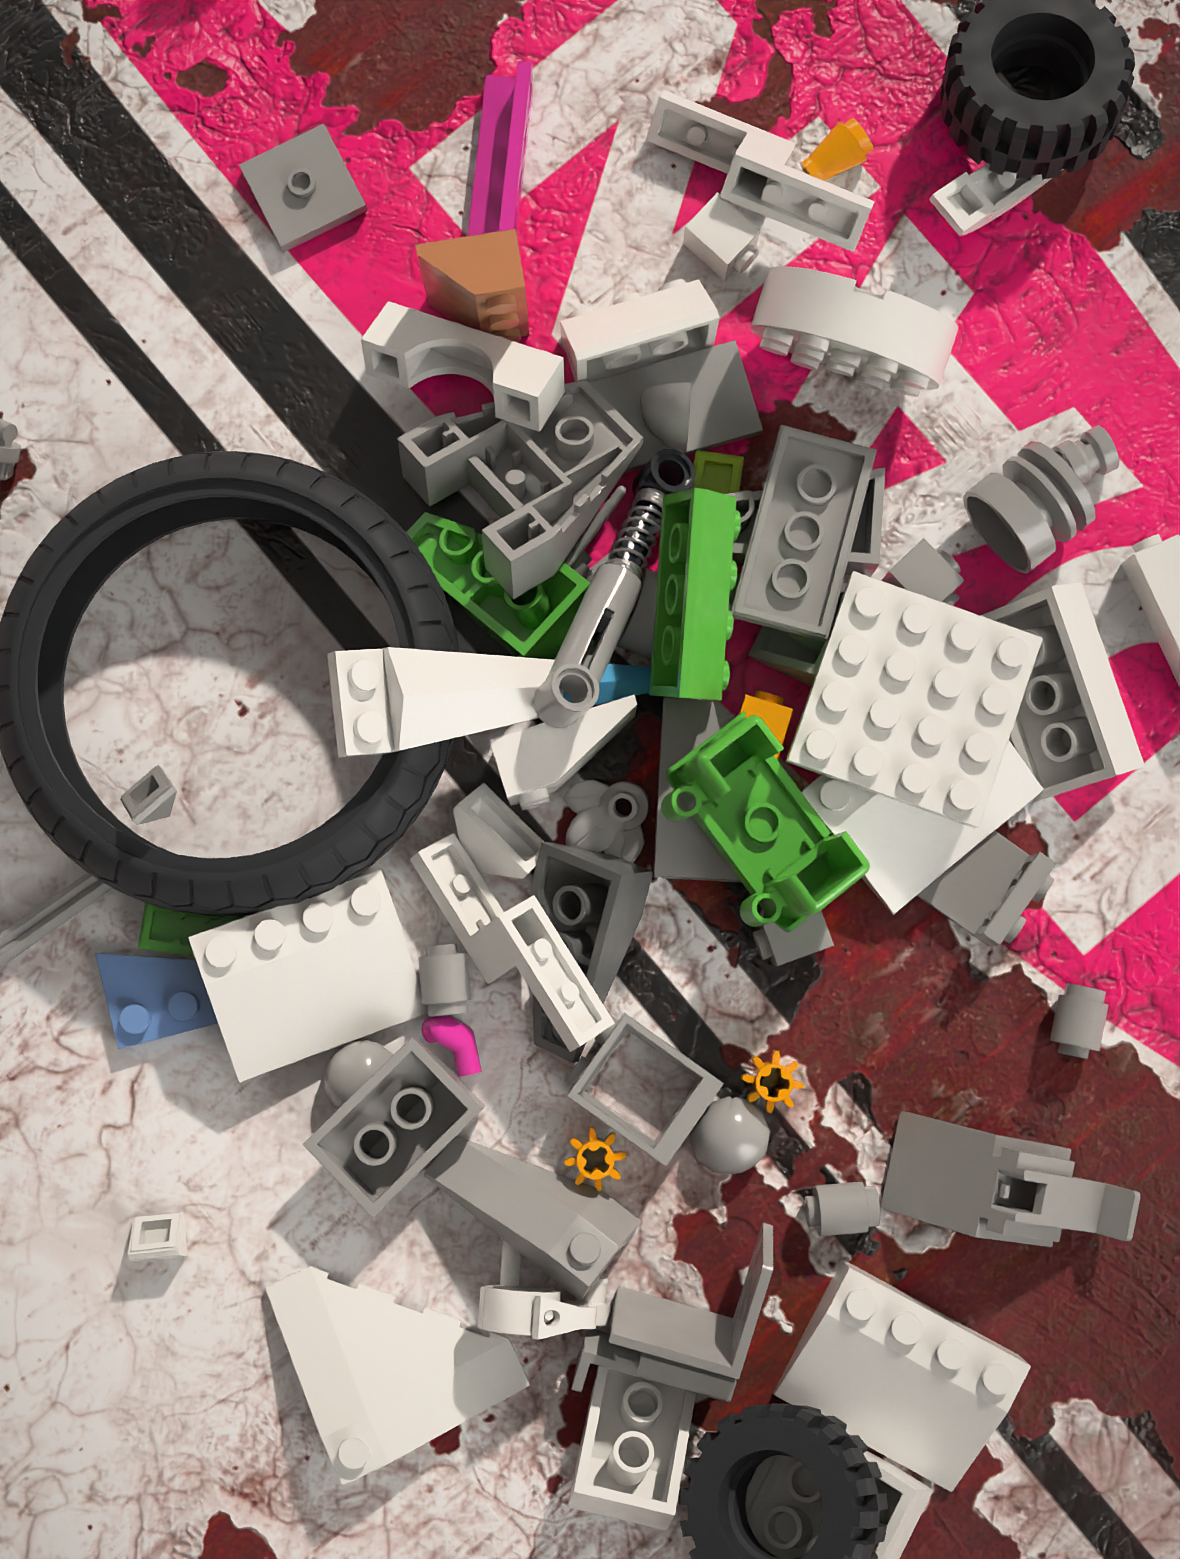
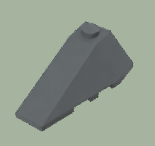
M542 842L530 888V897L533 895L536 897L602 1004H604L641 920L654 871L614 855ZM533 994L534 1045L572 1063L578 1062L586 1043L570 1052Z

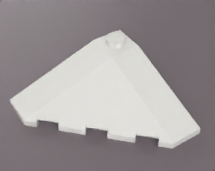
M315 1266L307 1267L265 1288L319 1435L342 1486L395 1461L530 1386L529 1379L510 1338L496 1332H491L489 1338L459 1327L460 1319L427 1307L424 1308L423 1313L393 1303L395 1296L361 1283L358 1284L357 1289L332 1281L328 1279L329 1271Z

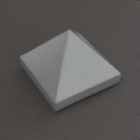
M158 765L120 796V800L132 821L136 825L170 817L177 790L165 771Z

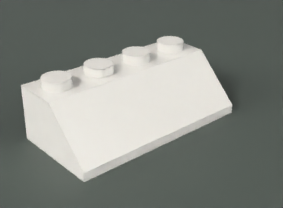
M1081 582L1051 586L981 615L1043 638L1011 732L1016 751L1044 789L1033 798V802L1145 767Z

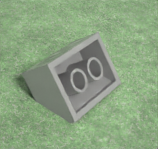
M412 1036L302 1145L362 1208L374 1218L486 1105L450 1068Z

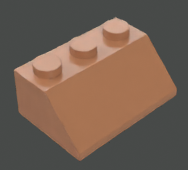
M516 229L415 245L430 306L453 322L495 336H501L514 342L520 341L521 336L530 335L526 290Z

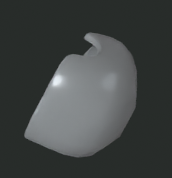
M367 1040L347 1044L335 1053L330 1059L324 1075V1090L331 1106L338 1110L393 1056V1053L379 1043Z
M725 1097L718 1099L706 1108L691 1130L690 1144L697 1160L710 1171L737 1174L755 1166L766 1154L770 1129L763 1111L752 1102L739 1097Z

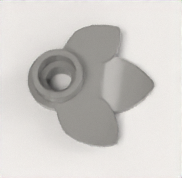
M596 780L579 782L567 791L563 799L570 809L578 815L572 820L567 830L566 846L595 852L604 851L605 854L614 855L633 863L645 844L641 827L649 812V799L645 791L639 785L629 781H621L608 786ZM625 798L631 802V814L622 815L617 811V799Z

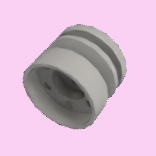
M1030 441L1017 453L1018 457L1011 456L1002 465L1003 475L991 472L963 496L966 512L983 540L1007 565L1025 574L1029 573L1056 551L1055 540L1068 542L1077 534V530L1082 531L1096 519L1095 507L1091 496L1078 475L1053 449L1041 442Z

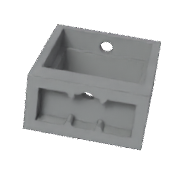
M625 1012L619 1021L611 1016L614 1024L594 1038L601 1046L593 1058L589 1061L582 1056L565 1081L572 1085L567 1096L661 1164L667 1166L724 1083ZM627 1031L637 1036L697 1079L656 1140L586 1091Z

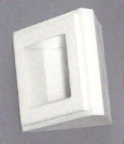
M183 1212L133 1218L128 1249L129 1260L140 1262L188 1257Z

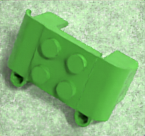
M743 711L666 770L667 779L673 790L663 798L661 810L663 815L673 822H680L692 816L751 895L740 906V916L747 925L757 927L774 922L783 931L791 932L808 917L820 912L866 875L870 869V863L847 831L829 836L832 832L774 755L782 751L784 747L761 717L751 715L746 718L747 715ZM677 797L684 803L685 811H682L677 806ZM758 903L764 910L763 917L757 912Z

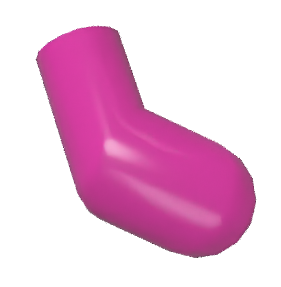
M452 1015L433 1016L424 1020L421 1028L423 1038L430 1044L437 1042L453 1051L458 1077L482 1072L475 1035L470 1026Z

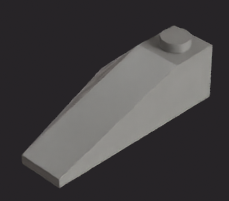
M458 1136L451 1140L424 1173L427 1179L580 1301L641 1223V1220L603 1190L597 1191L595 1187L584 1183L577 1185L575 1180Z

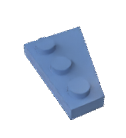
M95 953L118 1049L218 1024L196 960Z

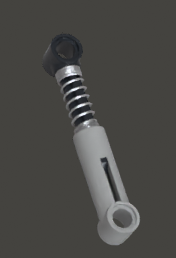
M663 449L658 451L633 479L632 491L635 499L632 503V509L627 514L628 519L624 521L623 529L619 531L618 540L614 542L613 550L608 555L609 560L597 567L549 674L535 692L533 699L535 712L548 726L567 728L591 709L598 700L599 683L642 589L640 577H642L643 573L640 568L647 566L646 558L652 555L650 547L656 546L657 541L655 537L661 534L663 496L688 490L695 481L696 474L692 462L685 454L678 450ZM560 689L570 695L573 703L563 698Z

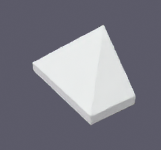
M485 783L481 784L455 806L453 813L459 841L479 873L523 879L536 867L541 844L544 841Z

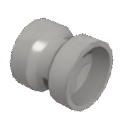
M1099 425L1083 432L1080 441L1073 442L1067 440L1052 448L1068 463L1084 485L1089 482L1090 477L1095 475V473L1106 475L1119 467V456L1115 444L1107 431Z

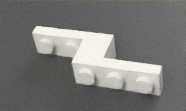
M665 90L658 98L646 141L727 173L720 198L854 252L874 201L788 167L796 143Z
M455 833L422 849L410 858L413 866L487 984L517 967L570 1052L614 1024L611 1016L534 895L504 912Z

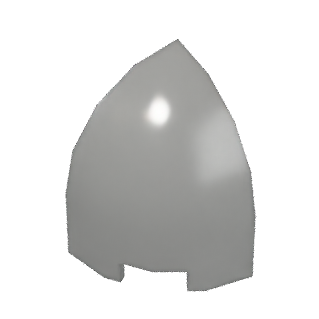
M691 382L655 385L645 389L640 396L642 417L645 425L650 428L656 437L663 441L665 446L685 452L687 451Z

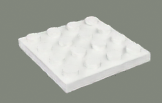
M853 571L849 576L786 762L972 828H979L1043 638Z

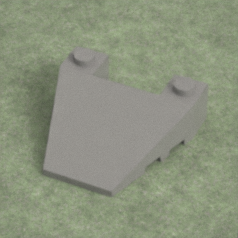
M585 379L564 384L565 393L540 432L496 418L495 404L491 402L482 405V412L458 418L455 417L454 412L439 415L397 438L403 478L429 506L470 484L499 515L501 519L482 529L484 562L488 572L513 599L555 575L643 445V437Z

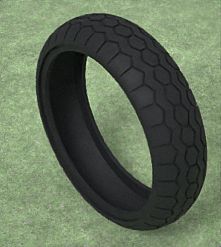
M214 451L178 456L134 470L100 488L66 514L41 541L22 569L8 597L0 621V750L9 776L27 810L58 848L83 870L101 882L145 903L195 915H253L267 909L295 904L307 898L319 896L357 877L385 855L416 821L439 783L454 742V738L383 754L371 776L357 794L338 813L321 826L299 839L280 847L238 857L201 858L178 855L158 847L122 823L103 804L91 788L71 746L64 709V677L74 634L95 594L124 562L144 547L181 529L206 522L252 519L275 522L314 535L336 547L353 560L382 592L394 619L400 648L459 652L453 618L435 574L413 540L388 513L366 495L331 474L291 459L254 452Z

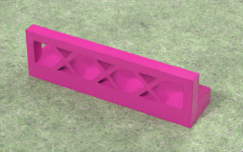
M518 61L516 78L486 75L468 236L516 229L517 234L534 88L532 62Z

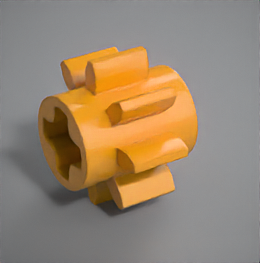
M773 1050L771 1053L770 1062L763 1063L760 1058L753 1055L751 1057L752 1062L757 1067L753 1075H741V1079L752 1083L754 1088L746 1099L749 1102H753L759 1097H763L766 1099L764 1106L767 1113H772L774 1102L782 1101L785 1105L792 1108L794 1106L793 1101L789 1097L792 1089L804 1088V1084L793 1080L791 1074L799 1065L797 1061H791L785 1066L780 1065V1053L777 1050ZM771 1068H777V1075L784 1078L785 1083L783 1087H775L773 1095H768V1088L760 1084L761 1076H769Z
M590 1126L589 1139L583 1143L575 1137L570 1139L572 1146L578 1150L577 1156L566 1158L564 1163L567 1166H578L580 1172L576 1176L575 1184H581L587 1177L593 1179L597 1191H601L602 1178L608 1174L617 1180L621 1178L619 1171L613 1167L614 1160H623L626 1158V1152L621 1150L613 1151L611 1145L616 1137L614 1132L608 1134L604 1140L596 1137L594 1126ZM600 1146L605 1148L604 1160L607 1166L602 1168L599 1165H595L591 1170L586 1168L587 1157L583 1151L588 1148L595 1152Z

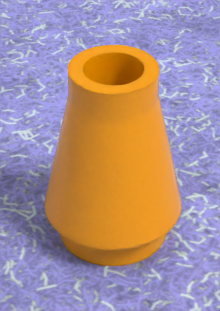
M851 118L844 124L839 121L815 150L800 163V166L805 174L825 181L866 162V155L873 151L874 148L864 129L854 118Z

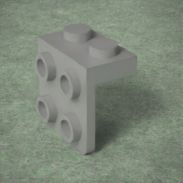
M994 831L917 896L988 947L1000 945L1003 940L1010 943L1018 935L1026 922V919L1021 914L1029 902L1033 900L1038 903L1052 886L1054 878L1049 874L1057 863L1041 852L1032 855L1027 854Z

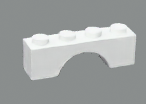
M387 302L361 338L367 375L406 388H410L416 383L436 375L459 374L478 380L491 391L494 396L496 418L538 432L541 431L565 393L563 357L393 302Z

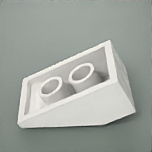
M635 695L593 707L567 728H554L546 723H541L489 739L510 805L520 803L522 810H528L549 803V794L557 792L635 717L637 709Z
M598 1366L577 1457L568 1507L667 1530L676 1513L696 1393Z

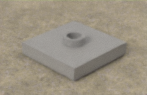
M324 123L239 164L283 253L368 211Z

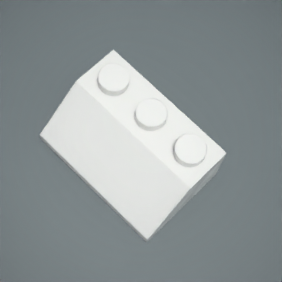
M677 279L659 287V292L642 297L639 293H631L617 298L612 306L595 311L593 307H584L571 312L566 320L560 321L561 339L575 382L584 379L587 382L713 347L719 323V314L700 280L686 283L684 279Z

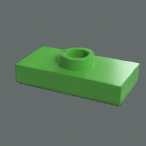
M145 903L138 948L194 956L188 937L242 919L245 915H195Z

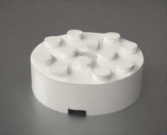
M777 266L770 268L750 327L751 332L761 338L760 348L787 356L788 352L792 353L790 362L804 368L818 370L819 364L823 363L826 364L825 368L841 375L853 376V373L857 374L855 383L875 390H882L884 383L891 384L890 389L893 391L918 397L920 390L939 388L958 331V325L949 317L929 306L886 290L883 295L861 290L855 286L857 280L799 267Z

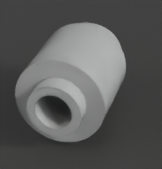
M457 944L427 946L428 956L418 957L422 1004H427L428 1016L467 1013V1000H471L467 952L457 953Z
M1066 983L1064 995L1059 994L1050 1037V1041L1060 1043L1058 1053L1088 1059L1089 1050L1100 1051L1109 1006L1104 1004L1106 991Z
M862 1182L814 1185L813 1196H805V1215L808 1227L816 1226L819 1236L865 1233L868 1232L869 1227L879 1226L880 1204L876 1187L864 1186Z

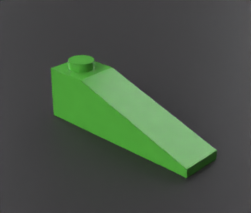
M425 512L406 533L424 555L444 595L514 657L555 660L590 582L563 562L554 576L513 599L485 568L482 534L477 533L474 528Z

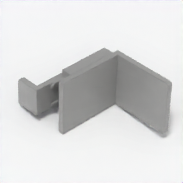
M902 1111L899 1115L881 1207L888 1211L977 1238L1052 1247L1053 1241L1059 1242L1062 1228L1097 1233L1122 1241H1131L1140 1202V1193L1104 1182L1072 1177L1075 1162L1069 1160L1071 1149L996 1135Z
M762 1223L733 1318L618 1286L610 1333L596 1329H586L571 1390L582 1392L591 1363L725 1402L731 1401L736 1386V1379L740 1378L773 1271V1225Z

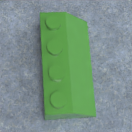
M692 488L663 496L649 695L722 700V690L727 688L730 677L729 663L725 661L726 641L730 639L733 631V614L731 611H728L729 593L735 587L737 580V565L732 560L733 540L738 538L741 527L740 512L736 510V497L702 488Z

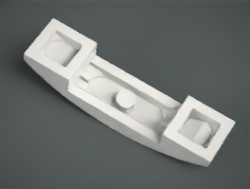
M987 163L970 175L965 172L935 192L929 200L959 236H963L996 219L1052 178L1042 180V175H1032L1031 180L1016 179V173L1004 171L1003 175H999L990 171V164Z

